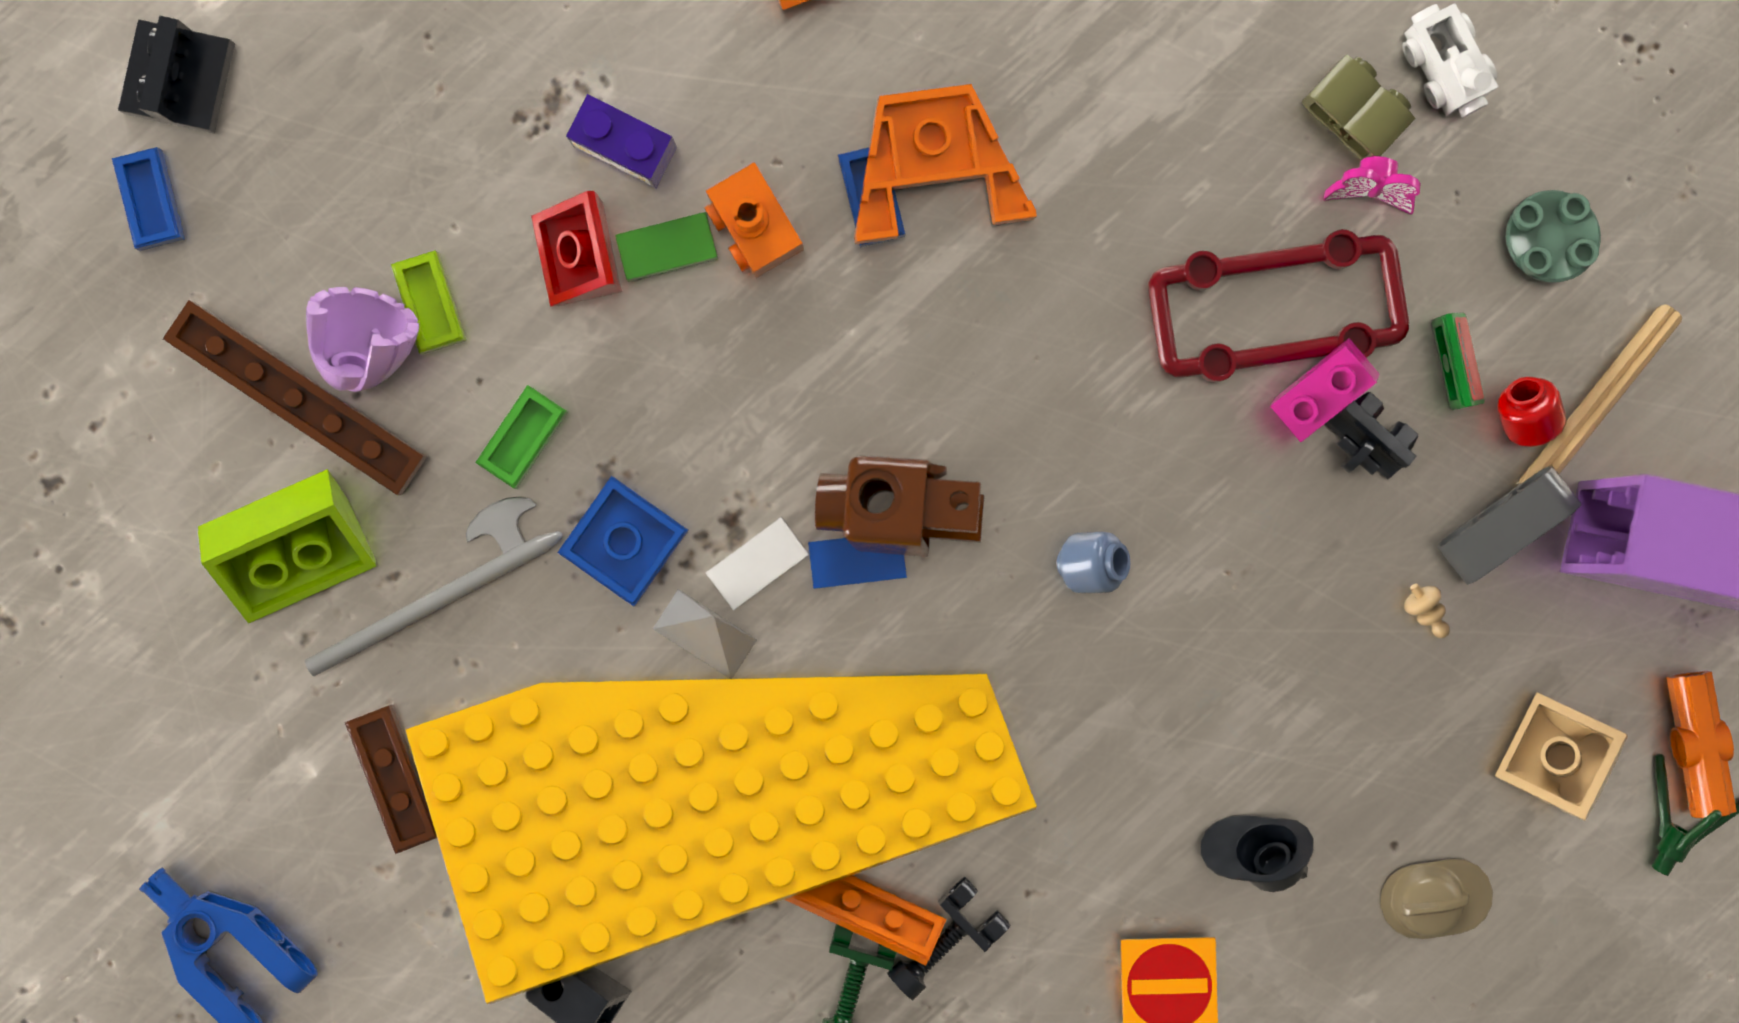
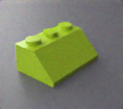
M328 469L198 526L201 564L248 624L377 567L376 560L350 501Z

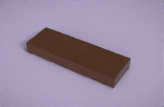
M392 704L345 722L395 854L436 839L437 835L418 771Z

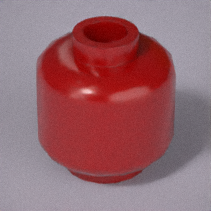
M1536 377L1519 378L1505 388L1499 396L1497 402L1498 413L1504 432L1510 441L1519 446L1535 447L1553 441L1562 433L1566 424L1565 410L1560 392L1552 382Z

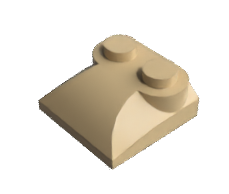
M1537 692L1495 777L1557 807L1567 814L1586 821L1618 761L1628 735Z

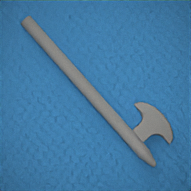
M520 496L505 498L490 504L470 522L466 531L467 542H470L480 536L491 535L497 540L503 555L306 659L305 665L312 676H316L541 556L562 539V533L556 531L536 536L525 542L518 529V521L522 514L537 505L531 499Z

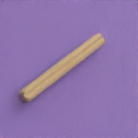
M1666 304L1657 307L1568 418L1562 433L1548 443L1520 478V484L1548 466H1553L1558 474L1562 472L1682 322V316L1678 311Z

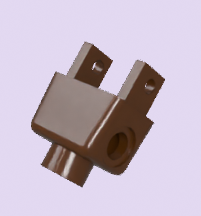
M856 456L849 462L847 475L820 473L815 500L816 530L843 532L847 541L858 551L928 557L930 539L981 543L985 496L980 494L981 482L940 480L941 477L947 474L946 466L932 464L929 460ZM881 492L894 494L893 502L887 510L881 513L869 512V503L875 495ZM960 505H968L963 510H956Z

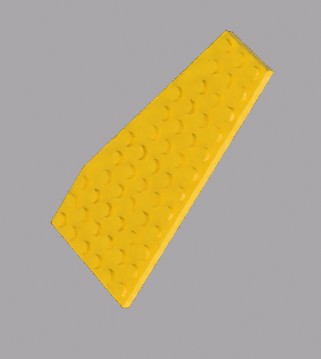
M987 674L539 683L405 729L487 1004L499 1002L1036 810L1037 808Z

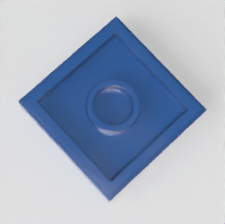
M611 476L557 553L635 607L689 530L618 479Z

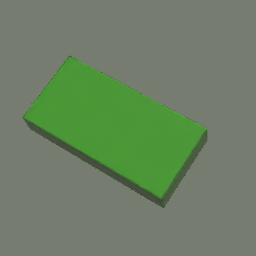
M706 212L615 235L628 282L718 259Z
M527 385L475 463L512 488L517 489L568 414V411Z

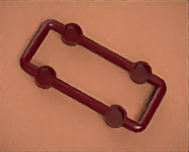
M1342 229L1331 233L1323 240V243L1220 259L1212 252L1198 251L1192 254L1184 264L1158 269L1151 276L1148 286L1159 361L1164 371L1173 377L1184 378L1201 375L1209 382H1220L1228 379L1237 369L1327 356L1348 338L1367 358L1373 353L1375 348L1388 347L1400 343L1409 331V316L1399 253L1395 243L1383 235L1358 237L1355 233ZM1379 254L1390 327L1372 330L1371 327L1364 323L1354 322L1343 327L1336 336L1233 351L1224 344L1217 343L1206 347L1200 352L1198 357L1178 359L1167 292L1168 285L1187 283L1189 287L1195 290H1206L1215 285L1220 277L1325 262L1334 269H1344L1354 264L1360 256Z

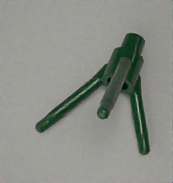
M1657 754L1655 756L1660 814L1659 836L1662 839L1656 847L1660 852L1651 866L1661 874L1669 876L1676 863H1683L1690 850L1698 842L1739 814V800L1735 802L1737 812L1722 816L1719 810H1714L1690 831L1671 822L1665 757L1663 754Z

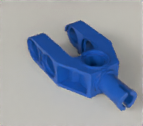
M163 867L157 870L148 878L149 881L144 882L139 888L142 893L144 892L169 917L167 920L169 925L161 934L178 983L218 1023H263L257 1012L241 997L244 993L238 987L233 989L208 965L211 960L207 957V951L223 939L227 932L239 941L283 986L292 992L301 993L318 975L313 962L258 907L206 891L199 897L197 895L191 897L165 872L166 870ZM194 918H200L207 922L210 928L209 938H201L195 933L193 929Z

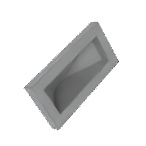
M679 589L653 628L730 679L734 677L757 639Z

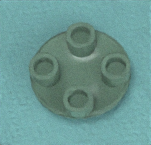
M1559 190L1535 193L1524 199L1514 209L1508 220L1506 244L1510 256L1524 273L1537 280L1553 283L1571 280L1585 272L1597 260L1601 242L1600 226L1594 212L1590 208L1588 199L1579 193L1570 194Z

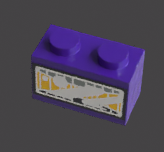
M589 94L586 95L566 135L573 147L654 188H657L677 149L672 136Z

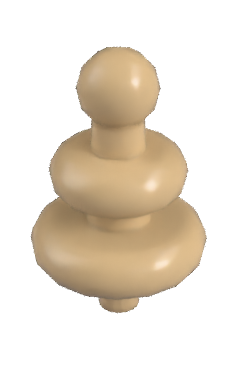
M1418 584L1412 585L1410 587L1412 594L1404 603L1405 611L1410 615H1417V621L1421 625H1432V632L1437 638H1445L1449 635L1450 627L1445 621H1442L1446 608L1442 603H1439L1441 590L1436 586L1420 588Z

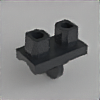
M1371 392L1364 393L1326 422L1325 425L1340 437L1337 445L1348 454L1341 465L1342 468L1350 473L1358 465H1361L1371 475L1379 471L1385 478L1389 479L1400 469L1407 468L1416 458V455L1411 450L1418 438V433L1408 424L1400 421L1392 425L1389 430L1383 427L1376 420L1385 409L1383 402Z

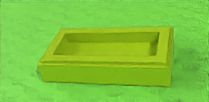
M434 250L391 264L404 308H409L413 311L418 319L419 332L415 342L419 354L423 355L466 341L439 253Z

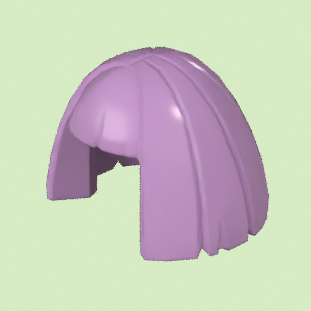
M347 287L329 288L328 292L322 290L315 293V296L310 297V301L307 303L306 329L312 360L323 379L330 386L340 391L359 392L384 382L405 361L412 350L419 332L418 319L413 311L409 308L404 309L403 303H397L396 299L388 295L382 294L379 297L377 291L354 287L350 292Z

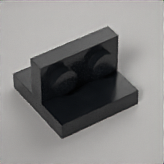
M159 15L158 23L138 19L118 111L131 116L215 134L235 43L227 38L192 31L181 21Z

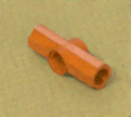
M1712 671L1687 672L1666 677L1675 727L1670 731V747L1678 767L1683 769L1691 817L1705 818L1714 810H1719L1722 816L1737 812L1728 761L1732 760L1734 754L1733 739L1727 724L1720 719Z

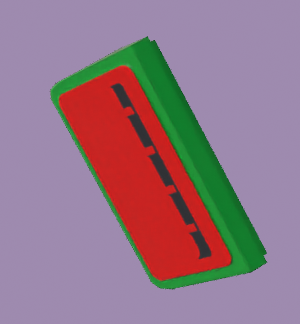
M1449 313L1433 319L1431 324L1449 407L1452 410L1484 404L1485 398L1466 314Z

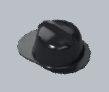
M1249 815L1230 816L1213 824L1206 831L1201 841V856L1206 866L1214 873L1229 879L1249 881L1260 890L1268 892L1284 891L1294 886L1300 879L1306 878L1308 873L1307 864L1314 852V838L1309 829L1297 820Z

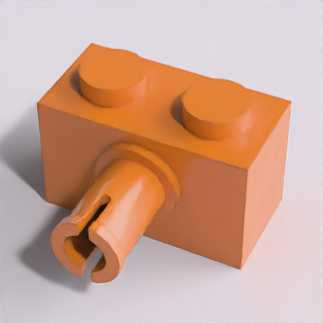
M755 162L706 190L711 204L704 207L718 232L727 228L735 242L728 249L742 272L750 268L755 277L758 278L804 250L801 239Z

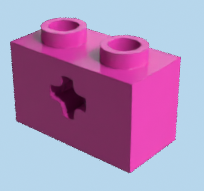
M1348 338L1277 395L1270 407L1296 438L1302 442L1376 384L1379 372L1351 339Z

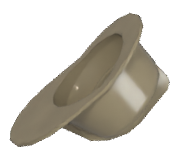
M1446 859L1412 864L1398 869L1387 878L1381 890L1380 907L1385 920L1396 932L1408 938H1437L1461 934L1475 929L1486 919L1492 906L1493 889L1488 876L1482 869L1465 859Z

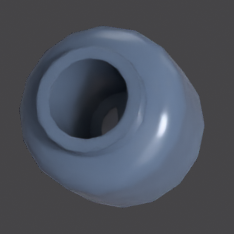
M1080 532L1071 535L1065 541L1057 557V569L1065 584L1073 592L1110 593L1116 590L1128 576L1130 555L1127 547L1113 533Z

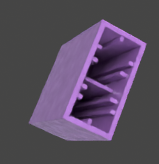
M1646 474L1578 482L1576 497L1582 504L1571 515L1560 573L1739 611V494Z

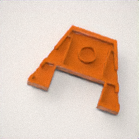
M972 84L879 96L854 235L855 245L898 238L899 233L892 190L985 178L992 225L1034 220L1037 217L1036 209L1032 201L1028 200L1018 181L1020 178L1013 164L1009 163L997 140L999 137Z

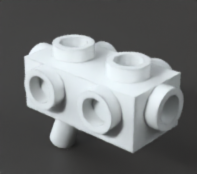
M1456 3L1442 10L1439 9L1437 4H1434L1412 16L1411 20L1414 24L1404 33L1407 41L1403 42L1402 48L1409 64L1414 68L1421 66L1429 81L1424 84V92L1430 105L1434 109L1442 107L1446 116L1458 110L1462 118L1488 105L1485 96L1498 88L1495 81L1497 79V72L1492 60L1486 54H1481L1474 40L1475 28L1468 15L1460 13ZM1431 37H1437L1441 41V51H1437Z

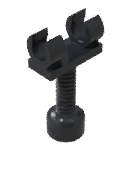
M966 877L959 880L938 901L939 905L953 919V922L951 923L952 925L948 926L949 929L946 928L945 932H942V935L939 936L927 965L925 966L917 961L906 963L900 960L892 967V970L887 972L897 987L912 1001L926 988L924 976L925 973L929 972L928 969L931 970L932 966L934 967L935 963H938L942 956L946 955L945 953L953 949L952 946L955 947V943L958 944L959 940L963 939L962 936L969 935L986 952L1011 926L997 910L976 929L959 911L978 892L976 887Z

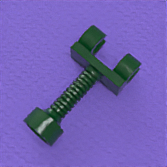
M836 924L829 953L850 958L851 963L848 965L850 968L847 969V977L844 979V986H842L841 991L842 995L839 997L841 1000H838V1009L835 1010L836 1013L832 1018H823L822 1023H853L854 1008L857 1006L859 990L862 988L860 985H863V976H865L867 971L866 967L870 964L892 970L897 952L880 944L877 953L849 945L853 932Z

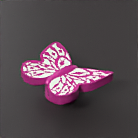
M1380 156L1366 157L1360 161V168L1346 171L1341 180L1333 183L1325 191L1324 201L1363 196L1376 197L1412 215L1415 208V198L1420 193L1421 183L1411 175L1398 174L1399 164L1391 158Z

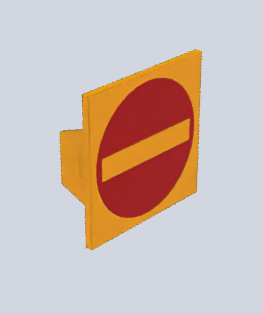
M1215 937L1120 939L1123 1023H1218Z

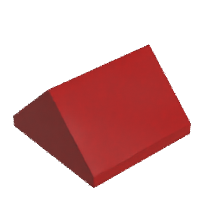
M585 191L531 216L550 307L622 292L603 201L595 191Z

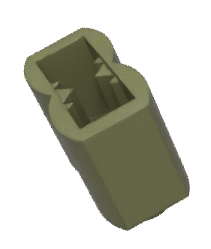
M1346 54L1301 102L1320 123L1335 133L1341 142L1358 158L1362 160L1366 157L1381 156L1416 118L1409 111L1411 104L1403 94L1395 89L1388 91L1375 79L1377 73L1371 64L1361 57L1353 59Z

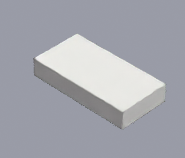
M780 517L707 571L706 574L734 611L807 557L809 553L783 518Z

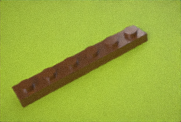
M188 300L163 337V340L396 495L401 496L427 458V456L193 301Z

